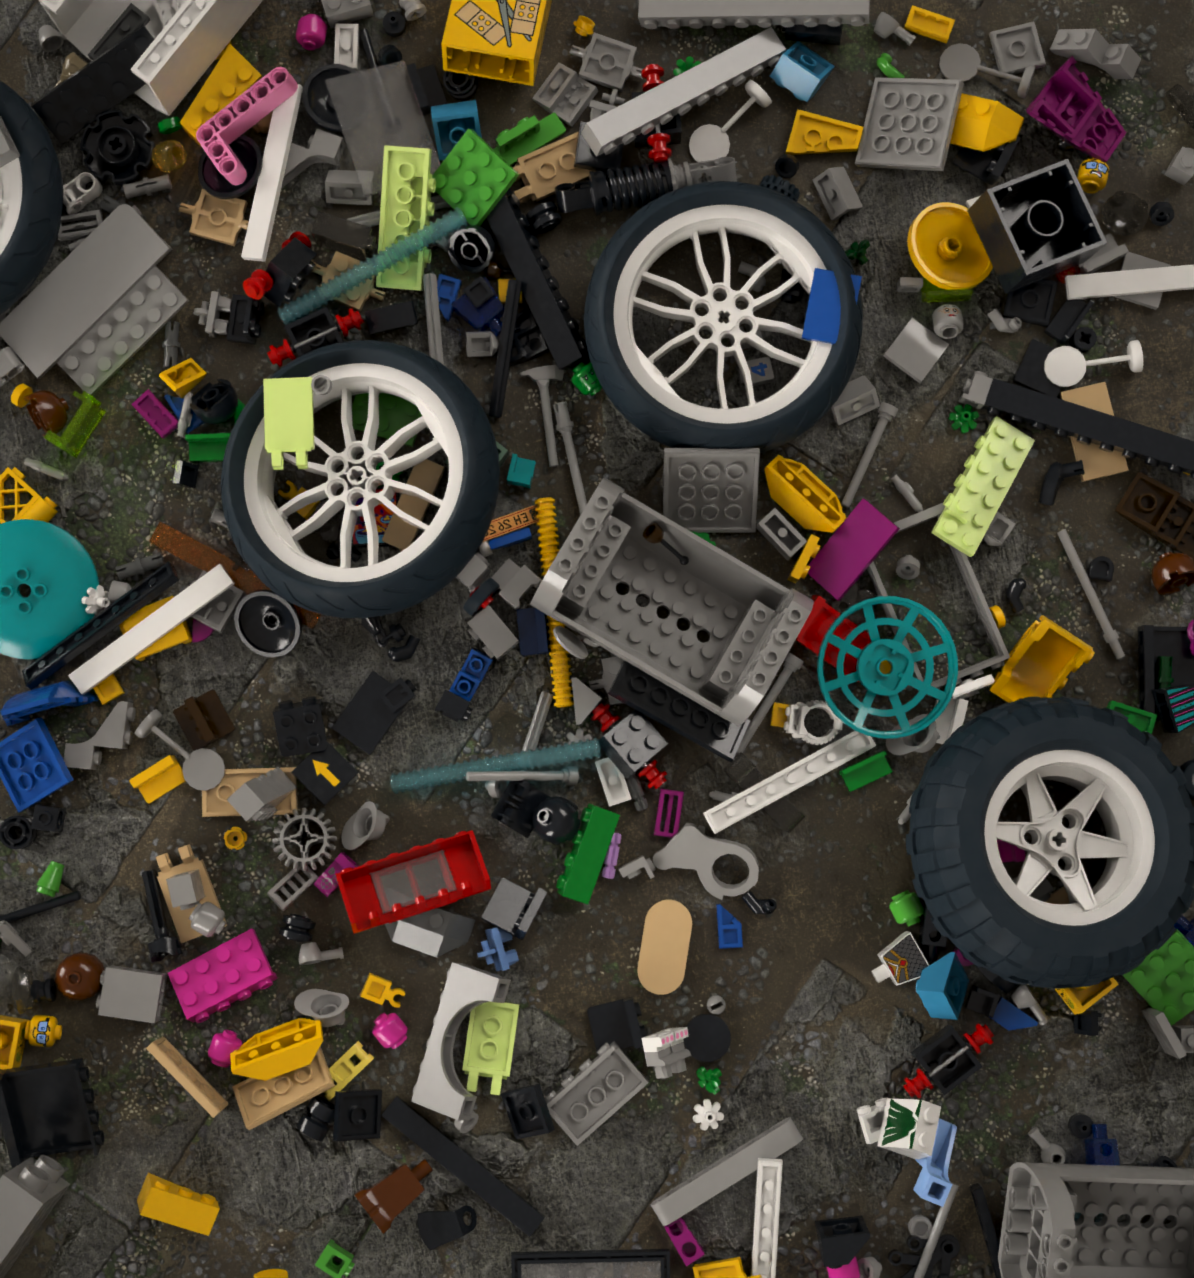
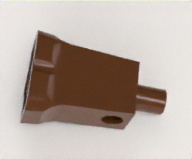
M425 1159L411 1170L404 1163L373 1186L362 1188L354 1193V1195L384 1234L391 1227L394 1218L425 1190L420 1181L431 1173L433 1169Z

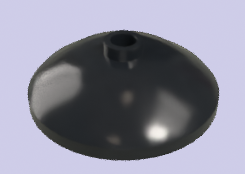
M329 64L316 69L307 78L303 88V104L309 117L319 126L331 131H348L359 126L367 118L372 105V93L369 84L358 71L346 65ZM338 102L340 106L335 107L332 103Z
M241 135L229 144L247 172L246 180L240 185H232L217 170L207 153L203 152L198 164V178L202 187L210 195L219 199L237 198L247 193L257 183L262 170L263 155L255 141L245 135Z
M257 590L246 595L237 605L234 616L236 631L242 642L250 650L265 657H279L287 654L297 645L301 636L302 625L300 616L292 603L271 590Z

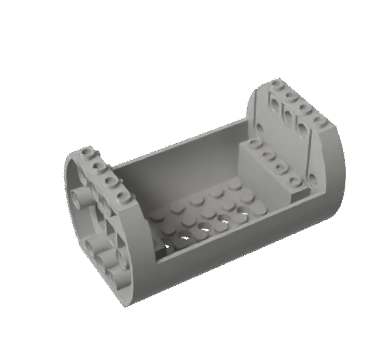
M603 478L549 567L530 605L737 727L740 726L752 714L766 694L809 617L814 601L793 588L787 589L624 493L625 489ZM651 523H657L664 531L663 539L682 556H687L689 559L688 564L682 565L679 559L660 542L656 544L648 542L643 537L645 528ZM617 584H625L628 587V593L626 595L618 594L616 591ZM637 596H646L649 601L648 605L640 607L636 603ZM657 608H666L669 612L668 618H659L656 614ZM685 619L689 624L688 630H679L676 624L677 620ZM697 632H707L709 635L708 642H700L697 639Z
M1014 1163L1010 1166L998 1252L1001 1278H1194V1168ZM1075 1213H1081L1080 1218L1074 1221ZM1099 1213L1104 1214L1101 1221L1094 1222L1095 1216ZM1122 1214H1127L1124 1222H1117L1118 1217ZM1150 1215L1148 1222L1140 1223L1142 1217ZM1170 1215L1173 1216V1220L1170 1223L1163 1224L1165 1218Z

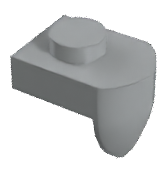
M491 331L466 332L467 357L493 356L497 352L499 342Z
M997 511L983 537L984 541L990 546L1002 545L1016 523Z

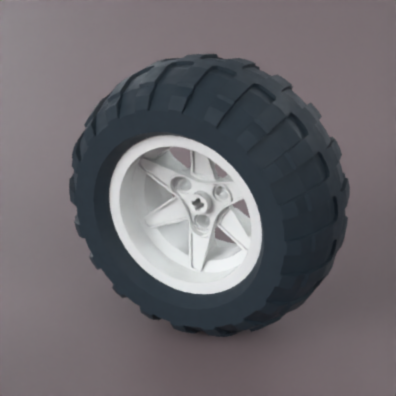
M1036 696L1022 698L990 709L957 728L940 749L933 753L924 767V773L918 788L912 794L909 806V813H911L909 834H906L907 855H911L915 879L912 881L919 898L922 897L928 910L933 916L931 921L943 937H948L960 949L959 951L967 960L978 967L988 969L1009 982L1035 987L1062 989L1092 986L1115 976L1124 975L1138 967L1152 951L1160 949L1176 930L1174 924L1180 915L1189 909L1194 899V807H1192L1189 794L1184 786L1188 782L1179 766L1172 765L1168 757L1161 751L1162 744L1149 732H1141L1128 722V717L1106 707L1102 709L1089 705L1087 701L1073 697L1040 698ZM1043 780H1054L1068 784L1078 789L1080 793L1057 812ZM1018 788H1021L1027 799L1030 822H998L1002 808L1009 797ZM1095 808L1102 819L1107 837L1082 831ZM1063 816L1069 821L1068 828H1065L1062 824ZM1026 832L1030 833L1032 836V842L1030 844L1027 843L1024 839V835ZM997 839L1028 851L1016 883L1012 881L1003 866ZM1060 858L1065 862L1064 870H1061L1058 866ZM1107 858L1106 867L1101 878L1091 889L1080 859ZM1050 872L1059 877L1063 882L1070 903L1051 904L1037 900L1029 895Z

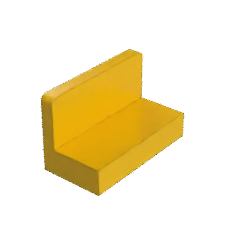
M168 755L129 780L133 788L139 789L147 803H152L186 782L182 772L183 769L175 755Z

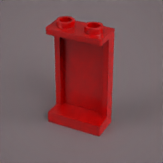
M812 595L810 598L814 601L812 611L798 634L796 641L818 656L825 633L841 613L825 603L826 600L821 596ZM845 618L833 634L845 640L857 625L848 618ZM866 631L861 632L854 638L851 644L862 650L871 642L869 633ZM828 643L824 661L836 669L840 649ZM848 653L845 654L844 675L856 672L857 658Z

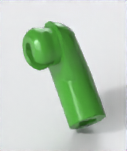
M883 53L880 58H877V66L886 77H905L890 64L892 57L889 54Z

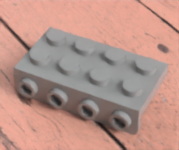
M615 1041L610 1045L605 1043L597 1051L598 1056L592 1061L587 1059L579 1067L581 1071L573 1077L570 1074L562 1081L561 1085L563 1087L559 1091L555 1092L552 1090L544 1097L552 1118L577 1146L649 1083V1080Z

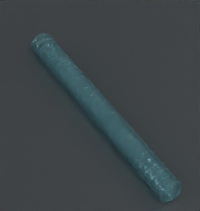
M456 207L455 211L452 212L450 210L448 215L443 214V218H436L434 223L433 221L429 222L430 225H424L422 230L418 228L416 233L411 232V236H404V240L401 241L399 239L398 243H392L390 248L386 246V250H379V254H372V258L367 257L365 262L360 261V264L358 266L356 264L353 265L354 268L352 269L347 268V272L344 273L342 271L340 276L335 275V279L332 280L330 278L327 283H321L322 286H315V290L310 289L308 294L303 293V297L300 298L298 296L296 297L297 300H291L290 304L285 303L283 308L278 307L277 313L282 322L288 325L290 322L297 321V318H303L304 314L306 316L309 315V312H314L315 308H322V304L327 305L329 300L334 301L336 296L339 298L341 297L340 294H346L347 290L350 289L352 291L354 286L359 287V283L362 282L364 284L367 279L371 280L372 276L375 275L377 277L379 272L384 273V269H391V265H398V261L403 262L406 257L409 259L411 254L416 255V251H423V247L426 246L428 248L430 243L435 244L436 240H442L441 237H448V233H455V229L460 230L462 225L467 226L468 222L461 209Z
M597 737L591 741L586 739V742H583V740H579V743L572 741L571 744L564 743L563 746L557 744V747L550 745V748L546 746L542 749L535 748V751H532V749H528V752L521 750V753L516 751L512 755L506 753V756L503 754H499V757L493 755L492 758L487 756L484 760L478 758L477 761L471 759L470 762H467L465 760L463 763L456 762L455 765L453 763H449L448 766L442 764L441 767L436 765L433 769L427 767V770L424 768H420V771L414 769L410 772L408 770L405 774L403 772H399L398 775L392 773L390 784L395 794H398L399 791L404 793L407 789L413 791V788L416 790H420L421 787L427 789L428 786L432 788L436 784L437 786H442V783L445 785H449V782L455 784L456 781L461 783L466 779L467 772L521 771V769L528 771V768L535 770V767L540 769L544 765L550 767V764H553V766H557V763L563 765L564 762L569 764L572 760L575 762H579V759L586 761V758L592 760L595 756L600 758L601 747Z

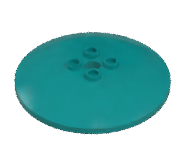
M34 519L13 520L0 524V653L18 659H38L95 616V612L93 614L86 612L85 609L88 605L82 604V598L85 596L89 597L87 589L92 587L96 590L99 585L95 565L84 546L73 535L59 526ZM22 584H27L31 588V594L28 597L20 594L19 588Z

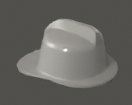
M921 714L908 720L910 726L916 724L928 714ZM936 721L912 735L886 739L888 751L894 755H904L913 751L925 753L931 750L940 738L936 730ZM897 725L891 731L899 730L901 728L899 725Z
M365 802L349 818L342 830L341 839L344 848L355 850L365 841L379 839L390 820L389 816L378 810L373 802Z
M309 989L296 997L294 1005L299 1013L313 1017L314 1020H320L322 1027H332L345 1023V1010L348 1008L349 998L342 993L323 989Z

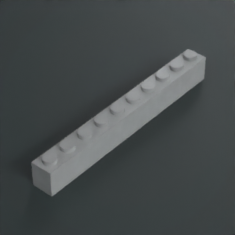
M639 0L638 19L641 27L646 29H656L657 27L678 29L680 26H689L694 29H699L703 26H712L714 28L736 26L738 28H746L749 25H758L762 28H768L771 25H781L783 27L805 25L807 27H815L818 24H827L831 27H837L841 24L862 26L869 24L870 0Z
M770 27L587 122L581 134L596 157L603 153L608 155L618 145L622 143L627 145L632 142L637 135L641 133L643 135L648 134L656 125L660 123L661 125L667 124L673 119V116L677 114L684 115L692 106L696 104L698 106L703 105L715 94L716 96L722 95L728 90V87L732 85L735 87L739 86L751 75L752 77L758 76L764 71V68L768 66L770 68L775 67L782 54L786 51V48L773 28Z

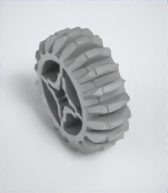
M302 808V815H299L297 810L294 809L293 814L295 817L290 818L286 813L284 817L287 822L284 823L280 820L277 822L282 827V830L274 829V834L279 835L280 838H273L272 842L280 845L276 846L273 850L275 853L282 851L278 859L282 861L287 858L284 864L286 867H289L294 862V871H297L299 866L302 865L303 872H307L308 864H311L312 869L316 870L315 862L319 861L320 865L324 866L325 862L322 857L325 856L331 859L332 856L327 850L335 851L336 849L334 845L329 844L330 842L337 841L336 836H329V834L336 831L335 827L326 828L331 824V820L326 819L322 822L325 816L322 812L315 817V809L310 811V815H307L306 808ZM301 822L298 833L286 837L290 828ZM308 822L317 824L323 830L324 835L318 836V834L310 833ZM304 829L307 837L312 838L306 842L305 851L302 842L297 841L303 838ZM323 843L320 851L308 858L310 848L313 845ZM286 844L299 846L301 858L291 855L286 848Z

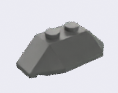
M390 888L386 890L390 908L396 903L404 904L415 900V897ZM439 907L390 924L386 923L385 926L392 942L437 958L468 943L476 920Z

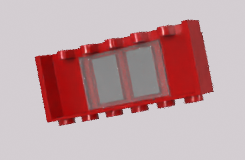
M473 830L468 832L461 831L446 839L439 838L430 844L414 846L408 851L392 853L386 858L377 861L370 860L362 866L345 868L340 873L335 874L353 934L427 912L491 889L490 877Z

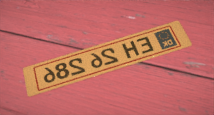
M537 505L492 520L483 542L539 522V519H536L538 512L535 511Z

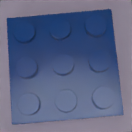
M42 717L33 720L0 742V778L18 813L29 809L74 781Z

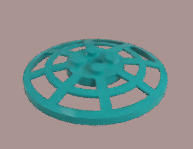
M879 596L865 599L852 605L833 621L825 633L819 648L817 676L820 690L827 705L845 725L871 737L882 739L900 738L923 730L933 723L945 710L956 687L958 657L949 631L931 610L907 598ZM896 604L910 608L903 621L894 618L875 619L872 605ZM863 608L866 622L853 629L845 640L833 634L845 618ZM918 614L924 616L935 627L942 638L943 644L929 647L923 635L912 626ZM891 625L899 627L893 640L880 639L877 626ZM868 629L871 642L862 650L853 646L851 642L854 638ZM907 633H910L917 640L922 650L913 653L909 652L902 644ZM830 643L840 649L836 663L838 678L825 682L824 656L827 645ZM848 653L857 658L856 672L844 675L845 654ZM947 653L948 677L943 692L931 686L934 673L933 656ZM925 659L924 681L913 677L914 662ZM884 660L888 661L891 665V669L887 674H883L879 669L880 663ZM860 681L867 689L862 702L852 694L848 684ZM908 685L919 690L909 702L904 705L901 704L898 696L899 692ZM841 687L847 699L859 709L854 722L837 708L830 697L829 691ZM876 694L888 696L893 709L881 710L872 708L871 705ZM926 694L939 700L926 717L910 726L905 712L914 708ZM867 714L880 717L896 716L901 729L878 731L863 727Z

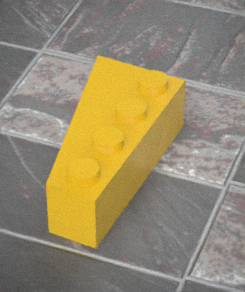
M231 44L225 50L180 121L184 131L200 147L202 146L196 138L198 128L263 78Z

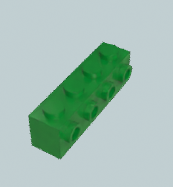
M588 803L587 808L583 809L580 817L582 821L580 829L572 839V843H574L572 851L566 855L564 861L566 868L563 875H560L557 880V893L561 896L587 905L589 904L618 823L619 814Z

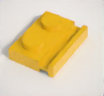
M813 534L809 536L787 580L796 584L800 578L805 579L810 569L807 563L810 557H816L821 547L817 544L820 539Z

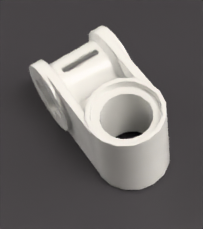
M83 172L69 183L63 185V203L66 206V212L69 215L75 214L101 195L102 185L91 173ZM89 182H93L92 187L88 190H85L86 184Z

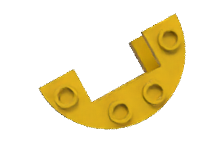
M1042 615L1039 618L1041 622L1035 620L1009 653L1010 658L1004 661L1005 665L1002 666L1001 672H997L994 678L995 681L989 691L1008 703L1026 697L1052 698L1057 689L1061 690L1068 681L1066 677L1071 671L1075 673L1083 663L1087 664L1092 659L1095 653L1093 647Z

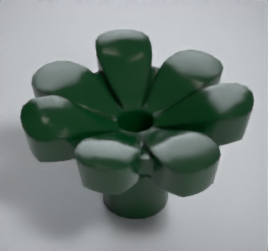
M866 239L862 240L859 244L855 241L850 245L852 249H847L845 253L848 259H857L859 264L863 265L868 261L865 254L870 243Z

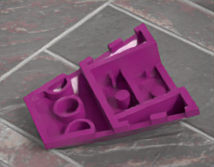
M1071 56L1044 84L1025 111L1062 140L1083 153L1106 163L1125 136L1126 131L1110 108H1104L1100 102L1102 97L1098 91H1092L1086 82L1089 80L1084 72L1080 73L1074 65L1077 62Z

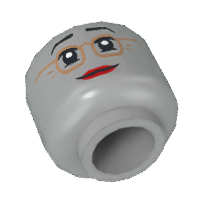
M944 304L935 309L932 314L933 329L939 337L952 339L962 332L964 327L963 316L960 308L956 305Z

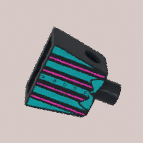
M1181 684L1152 690L1164 733H1180L1194 724V684Z

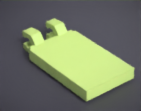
M312 377L263 379L265 450L267 453H271L274 470H284L283 452H296V466H298V469H308V451L315 450Z
M486 1002L475 1007L470 1012L462 1068L465 1071L464 1074L469 1075L467 1091L476 1092L479 1076L492 1078L490 1094L500 1095L502 1079L507 1080V1077H510L520 1004Z

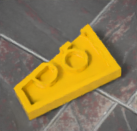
M797 109L785 154L856 152L864 127Z

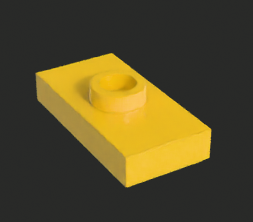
M912 5L904 29L947 44L955 20Z

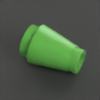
M51 861L36 885L38 887L36 891L54 898L56 892L59 893L64 865Z

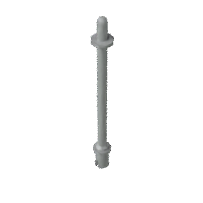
M559 402L553 405L557 420L556 430L563 436L581 515L587 505L571 435L574 423L570 420L567 402Z

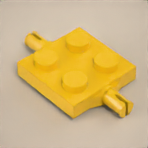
M740 1257L694 1264L693 1266L695 1278H762L761 1274L747 1277Z

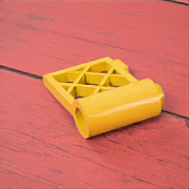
M7 467L0 475V524L6 522L4 520V510L15 509V517L11 521L34 519L49 523L58 513L55 509L58 505L48 496L42 498L23 480L26 476L16 467L12 470ZM9 476L15 479V489L4 490V482ZM29 492L33 496L27 504H20V493ZM15 493V505L4 506V494Z

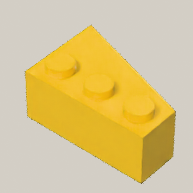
M150 1173L147 1174L137 1198L140 1215L209 1236L220 1210L215 1197L208 1194L201 1195L189 1188L179 1186Z

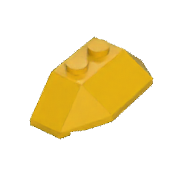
M962 93L950 144L985 152L1007 142L1016 141L1024 122V117L998 101Z
M777 455L764 468L771 498L804 529L833 533L846 520L847 517L843 513L837 495L804 464Z
M298 1018L255 1034L243 1043L239 1050H234L230 1053L231 1072L235 1075L266 1081L309 1065L323 1042L321 1021Z

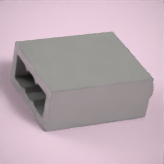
M114 965L106 967L100 977V984L103 987L102 993L98 995L96 1001V1008L99 1009L98 1015L149 1023L160 1021L168 973Z

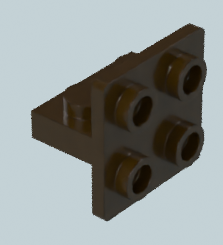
M214 689L199 697L192 696L184 700L185 704L173 711L193 751L206 747L236 729Z

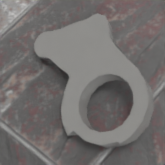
M686 823L667 845L653 856V864L661 870L670 868L696 870L705 889L712 896L721 900L723 896L735 897L746 893L758 881L759 863L756 855L748 846L735 841L707 836L704 826L699 825L697 827L693 823ZM735 854L743 858L747 863L749 874L741 883L726 884L720 881L714 874L713 864L715 860L722 855Z

